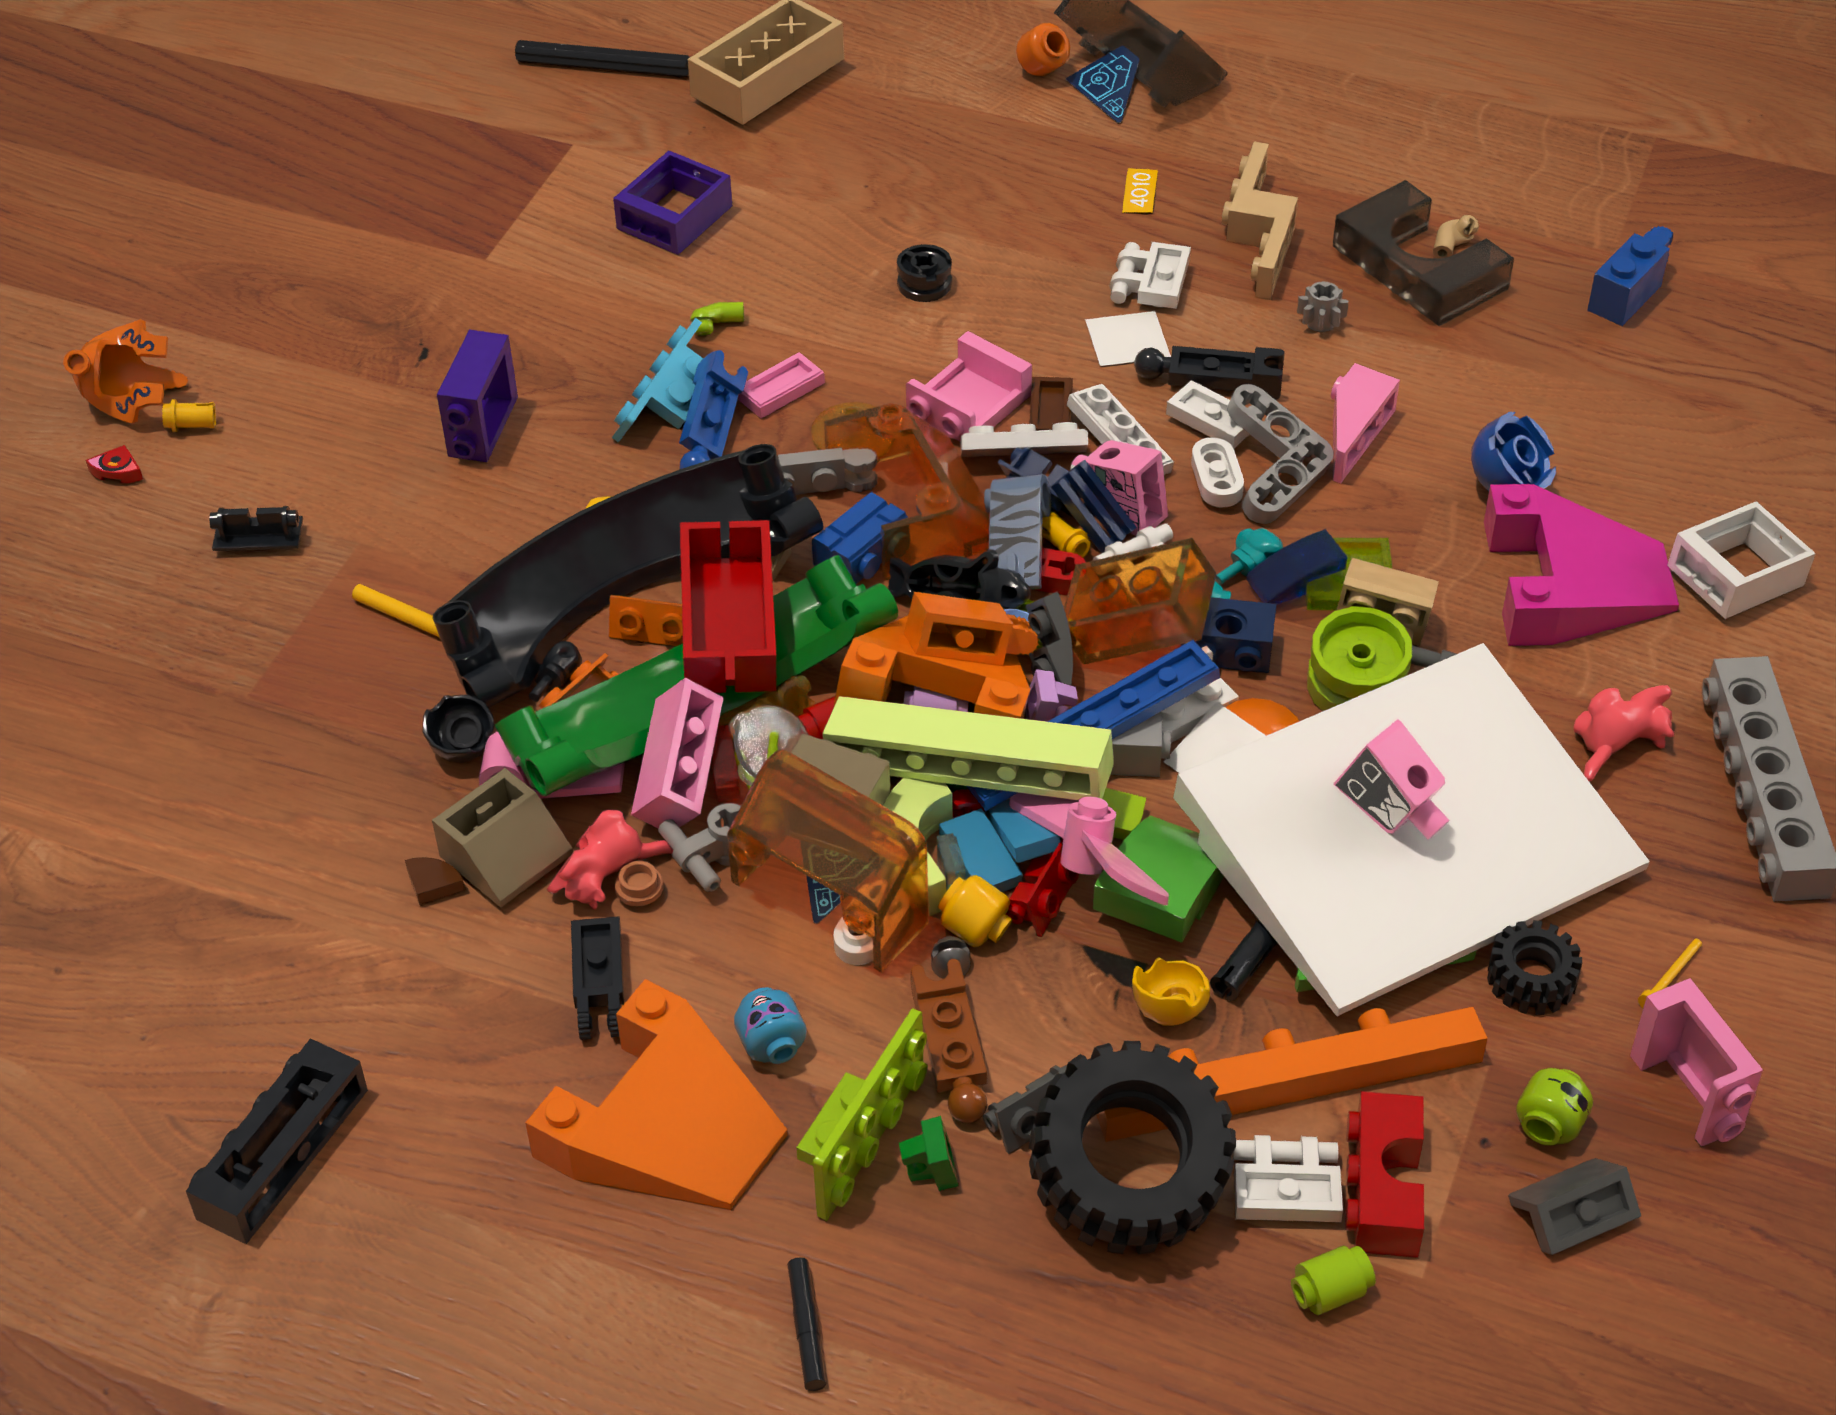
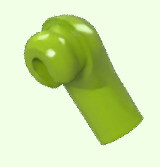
M718 302L694 310L690 321L692 322L697 318L702 322L695 334L700 336L710 335L713 332V323L744 322L743 302Z

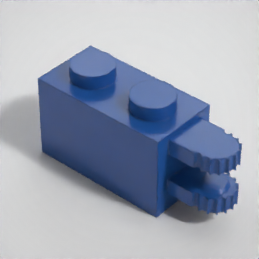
M1663 226L1654 227L1643 237L1634 233L1595 273L1587 311L1623 326L1662 286L1670 251L1668 246L1671 245L1673 240L1671 229Z

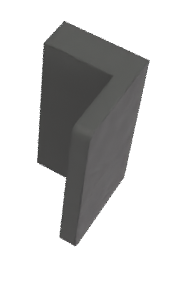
M1597 1158L1583 1162L1508 1195L1511 1206L1530 1212L1541 1251L1551 1255L1641 1217L1627 1167Z

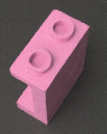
M967 331L958 338V358L925 385L915 379H911L906 383V413L938 429L948 437L961 441V435L969 433L970 427H995L1031 396L1032 364Z
M1690 978L1648 995L1630 1057L1641 1071L1666 1060L1704 1108L1695 1134V1139L1700 1146H1705L1716 1140L1726 1142L1735 1138L1745 1128V1121L1752 1101L1756 1096L1755 1092L1763 1069Z

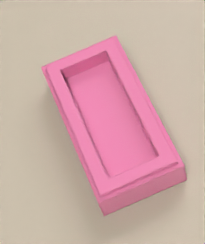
M798 352L746 381L744 391L738 395V400L762 419L824 384L825 375L820 368Z

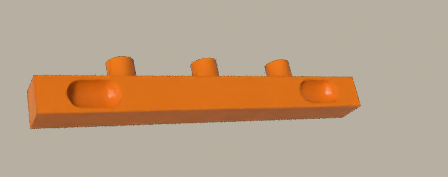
M1474 1007L1392 1024L1384 1009L1374 1008L1364 1012L1359 1017L1358 1024L1361 1029L1359 1031L1295 1044L1291 1031L1286 1028H1279L1270 1031L1264 1036L1262 1042L1265 1050L1201 1064L1198 1063L1195 1052L1189 1048L1176 1050L1168 1057L1180 1063L1185 1055L1195 1062L1197 1067L1194 1074L1201 1080L1209 1075L1219 1087L1214 1097L1215 1101H1227L1231 1114L1235 1115L1483 1062L1488 1038ZM1120 1107L1108 1109L1097 1114L1105 1142L1168 1129L1159 1119L1139 1109Z

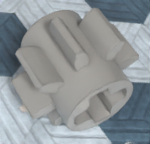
M1325 281L1314 283L1311 287L1307 286L1305 296H1299L1297 313L1303 314L1302 323L1307 324L1310 329L1318 332H1326L1334 327H1339L1340 318L1347 317L1349 302L1342 299L1343 290L1339 289L1335 284Z

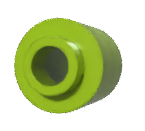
M1340 1246L1299 1263L1295 1267V1278L1291 1279L1292 1291L1298 1304L1303 1309L1309 1308L1316 1315H1321L1364 1297L1367 1289L1375 1286L1376 1283L1373 1266L1367 1254L1359 1246L1350 1249L1346 1246Z

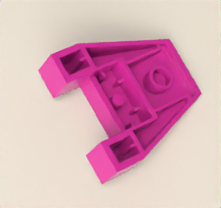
M1535 484L1490 485L1484 517L1489 552L1538 551L1543 576L1509 577L1502 611L1508 646L1555 645L1678 611L1679 602L1672 574L1667 566L1668 559L1664 543Z

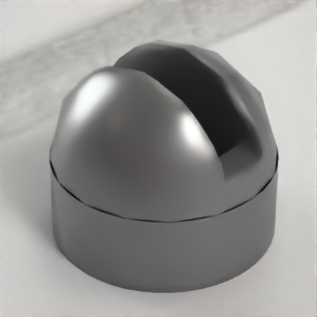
M944 937L933 947L931 967L933 972L940 978L944 979L947 977V963L950 959H957L960 962L963 976L969 971L970 951L966 943L958 937Z

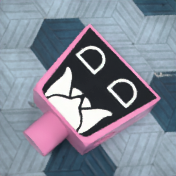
M1399 719L1370 741L1334 782V785L1387 833L1393 834L1410 820L1429 840L1450 821L1431 801L1432 797L1445 785V778Z

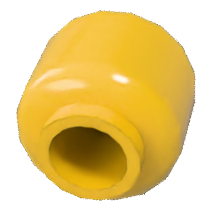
M972 875L966 880L958 877L949 887L938 905V908L943 911L941 924L973 947L983 945L988 939L997 943L1012 922V919L1005 915L1010 905L1009 897L977 875Z

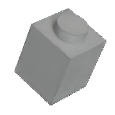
M1162 712L1112 739L1114 765L1110 775L1160 777L1161 758L1170 759L1171 731H1162Z

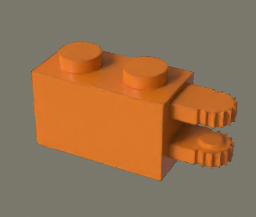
M914 592L904 635L916 655L1003 666L1006 653L1029 655L1035 649L1037 650L1036 647L1039 645L1038 635L1032 630L1029 622L1020 616L1016 618L1015 615L1006 614L1000 603Z

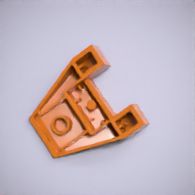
M905 616L853 639L841 665L834 702L835 707L839 696L885 702L895 680L975 703L974 713L1023 719L1030 687L1015 654L1006 653L1003 666L916 655L904 635L908 616Z
M645 979L616 1013L621 1049L638 1057V1059L599 1107L555 1086L525 1122L532 1157L574 1180L731 1210L788 1136V1130L689 1002Z

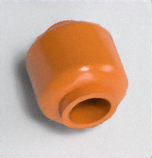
M1041 23L1021 36L1017 43L1016 53L1018 61L1025 71L1034 76H1046L1066 63L1070 56L1071 48L1068 37L1060 27L1052 23Z

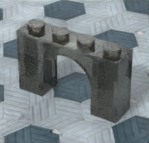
M1406 180L1337 214L1333 247L1438 326L1451 321L1509 289L1514 258L1487 238L1453 256L1437 259L1418 257L1398 247L1401 243L1428 230L1432 199Z

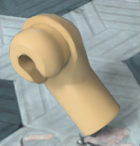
M1464 215L1460 220H1450L1443 223L1437 231L1433 256L1439 261L1449 260L1452 257L1455 246L1467 243L1473 239L1474 234L1479 229L1478 221L1471 215Z

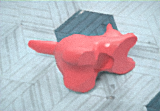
M1659 685L1645 689L1632 696L1629 701H1624L1621 698L1617 688L1604 689L1591 699L1588 711L1582 712L1575 720L1573 726L1574 732L1583 738L1587 750L1594 752L1593 756L1585 764L1584 776L1589 782L1595 778L1599 769L1612 754L1624 748L1631 741L1637 738H1647L1658 748L1662 749L1665 747V737H1674V732L1671 729L1672 711L1663 706V703L1672 695L1668 685Z
M602 811L576 844L579 850H575L548 886L547 891L554 894L565 888L566 898L577 900L583 904H589L593 910H596L598 907L597 901L603 902L606 898L601 889L604 878L620 871L630 862L658 855L672 854L673 849L665 840L642 843L637 831L625 822L621 811Z

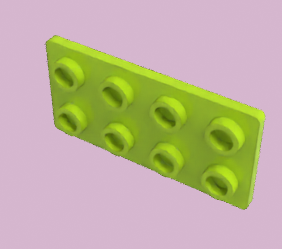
M914 1008L910 1010L865 1080L847 1072L844 1074L796 1147L797 1159L813 1166L816 1211L819 1218L827 1221L836 1206L843 1207L852 1194L855 1183L854 1178L862 1166L868 1168L871 1165L879 1148L880 1137L886 1128L893 1129L896 1126L903 1111V1101L910 1090L917 1091L925 1079L928 1065L923 1062V1050L927 1041V1034L923 1032L922 1012Z

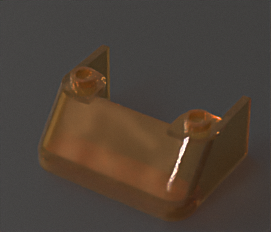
M894 403L884 404L824 421L825 449H872L877 454V463L908 455L925 485V488L916 496V510L919 515L881 525L882 570L886 581L891 578L889 571L890 558L897 557L912 566L935 556L951 555L967 558L981 554L989 549L990 514L986 512L984 496L947 435L907 408Z
M786 750L775 751L762 764L727 832L731 882L740 886L772 854L839 894L844 922L854 932L866 934L873 939L874 969L882 973L929 924L926 840L920 830L907 819Z

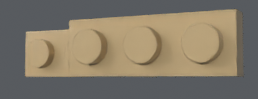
M1254 142L1249 156H1242L1238 174L1240 179L1234 178L1230 194V201L1232 202H1225L1222 224L1228 225L1226 241L1260 247L1259 256L1261 257L1254 258L1250 279L1257 281L1255 297L1271 300L1295 230L1298 197L1260 191L1266 176L1269 144Z

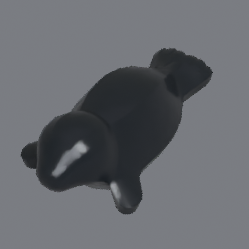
M993 549L986 550L976 559L942 555L927 558L912 566L897 557L890 558L889 574L891 578L888 589L894 598L909 596L912 599L914 592L1000 603L1003 609H1018L1031 596V589L1021 574L1014 570L998 568L999 555Z

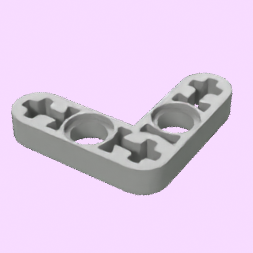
M1244 384L1237 387L1228 403V414L1235 423L1280 458L1250 486L1242 502L1243 511L1249 519L1256 523L1267 524L1276 520L1325 474L1333 459L1334 452L1331 445L1264 390L1255 385ZM1248 403H1250L1251 406H1249L1248 408L1245 407V405H1247ZM1264 415H1266L1265 421H1261ZM1270 426H1283L1289 431L1290 436L1279 437L1273 433ZM1315 455L1316 457L1305 467L1302 463L1305 457ZM1288 473L1294 476L1298 485L1289 486L1284 484L1279 479L1278 474ZM1269 492L1274 495L1271 503L1267 502L1264 505L1259 503L1268 496Z

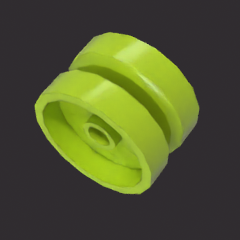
M1351 606L1334 611L1321 620L1312 637L1311 658L1309 659L1307 672V689L1314 704L1322 711H1325L1407 676L1412 660V640L1405 626L1391 614L1373 607Z

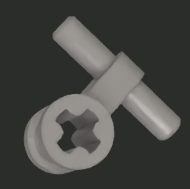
M725 803L715 807L708 815V828L687 838L674 820H665L659 826V833L673 849L672 856L684 872H691L707 892L715 891L721 883L720 877L711 868L709 863L716 861L721 865L736 866L747 861L752 854V839L748 834L751 826L750 815L743 806L738 804ZM722 818H723V820H724V826H723V827H721V819H722ZM737 842H739V851H737Z

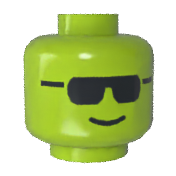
M1547 1068L1539 1070L1531 1077L1518 1100L1516 1113L1524 1132L1532 1140L1543 1145L1564 1144L1571 1142L1578 1136L1591 1113L1594 1101L1589 1088L1575 1072L1567 1069Z

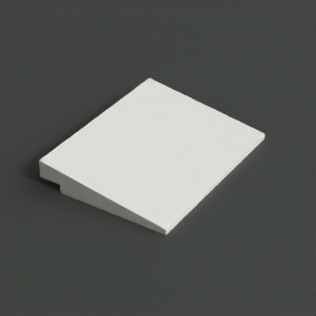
M1484 643L1182 771L1177 775L1173 797L1199 829V846L1336 1016L1493 943L1497 935L1502 936L1503 929L1509 925L1514 931L1517 922L1525 921L1528 926L1533 923V920L1539 921L1646 870L1650 862ZM1397 719L1403 723L1445 778V785L1432 797L1431 801L1450 821L1429 840L1410 820L1393 834L1387 833L1334 785V782L1362 749Z

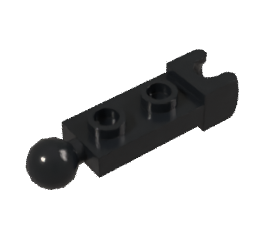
M1172 346L1171 357H1165L1158 349L1150 347L1138 352L1134 360L1136 373L1148 380L1155 379L1162 375V373H1169L1168 385L1185 386L1192 380L1206 388L1235 391L1241 385L1251 384L1261 388L1277 400L1281 396L1285 352L1282 349L1256 347L1255 353Z

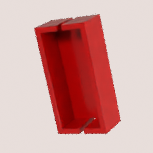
M769 520L729 521L730 558H721L720 522H681L684 678L714 693H726V686L735 685V692L776 691V640Z

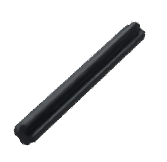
M519 40L515 46V57L519 62L680 77L689 76L688 58L690 56L527 40Z

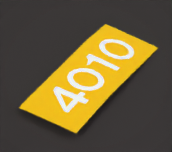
M1128 168L1122 213H1153L1158 170Z

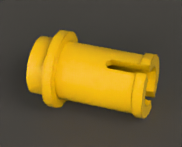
M172 399L171 403H163L164 428H172V432H178L179 428H215V402L178 403L176 399Z
M1051 512L1049 517L1042 518V526L1047 529L1046 531L1042 528V538H1045L1058 548L1059 551L1071 552L1080 555L1082 558L1085 557L1090 549V541L1084 530L1074 529L1054 512Z

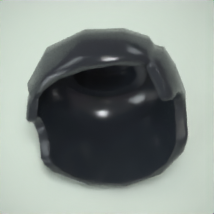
M445 695L432 709H426L423 715L422 732L434 753L449 762L464 763L481 756L484 753L488 738L496 732L494 716L485 702L471 695Z

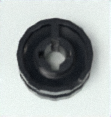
M926 244L911 246L903 250L897 258V286L900 293L906 298L918 302L935 301L946 296L951 290L952 259L950 254L941 247Z

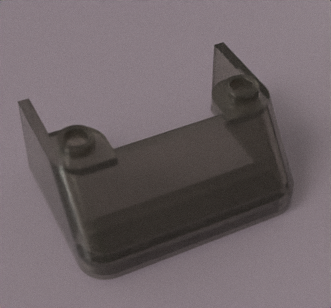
M1063 0L1054 12L1056 16L1082 37L1078 44L1093 56H1096L1099 51L1107 55L1120 46H1125L1140 59L1135 78L1151 89L1148 95L1164 108L1169 103L1176 107L1219 86L1228 75V72L1185 32L1179 30L1177 34L1130 0Z

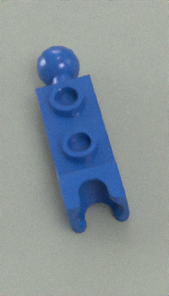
M721 350L711 352L697 366L693 379L695 388L679 441L681 445L690 451L685 453L680 460V469L721 457L723 454L738 395L744 391L748 370L742 366L737 370L736 375L729 374L724 368L725 356Z

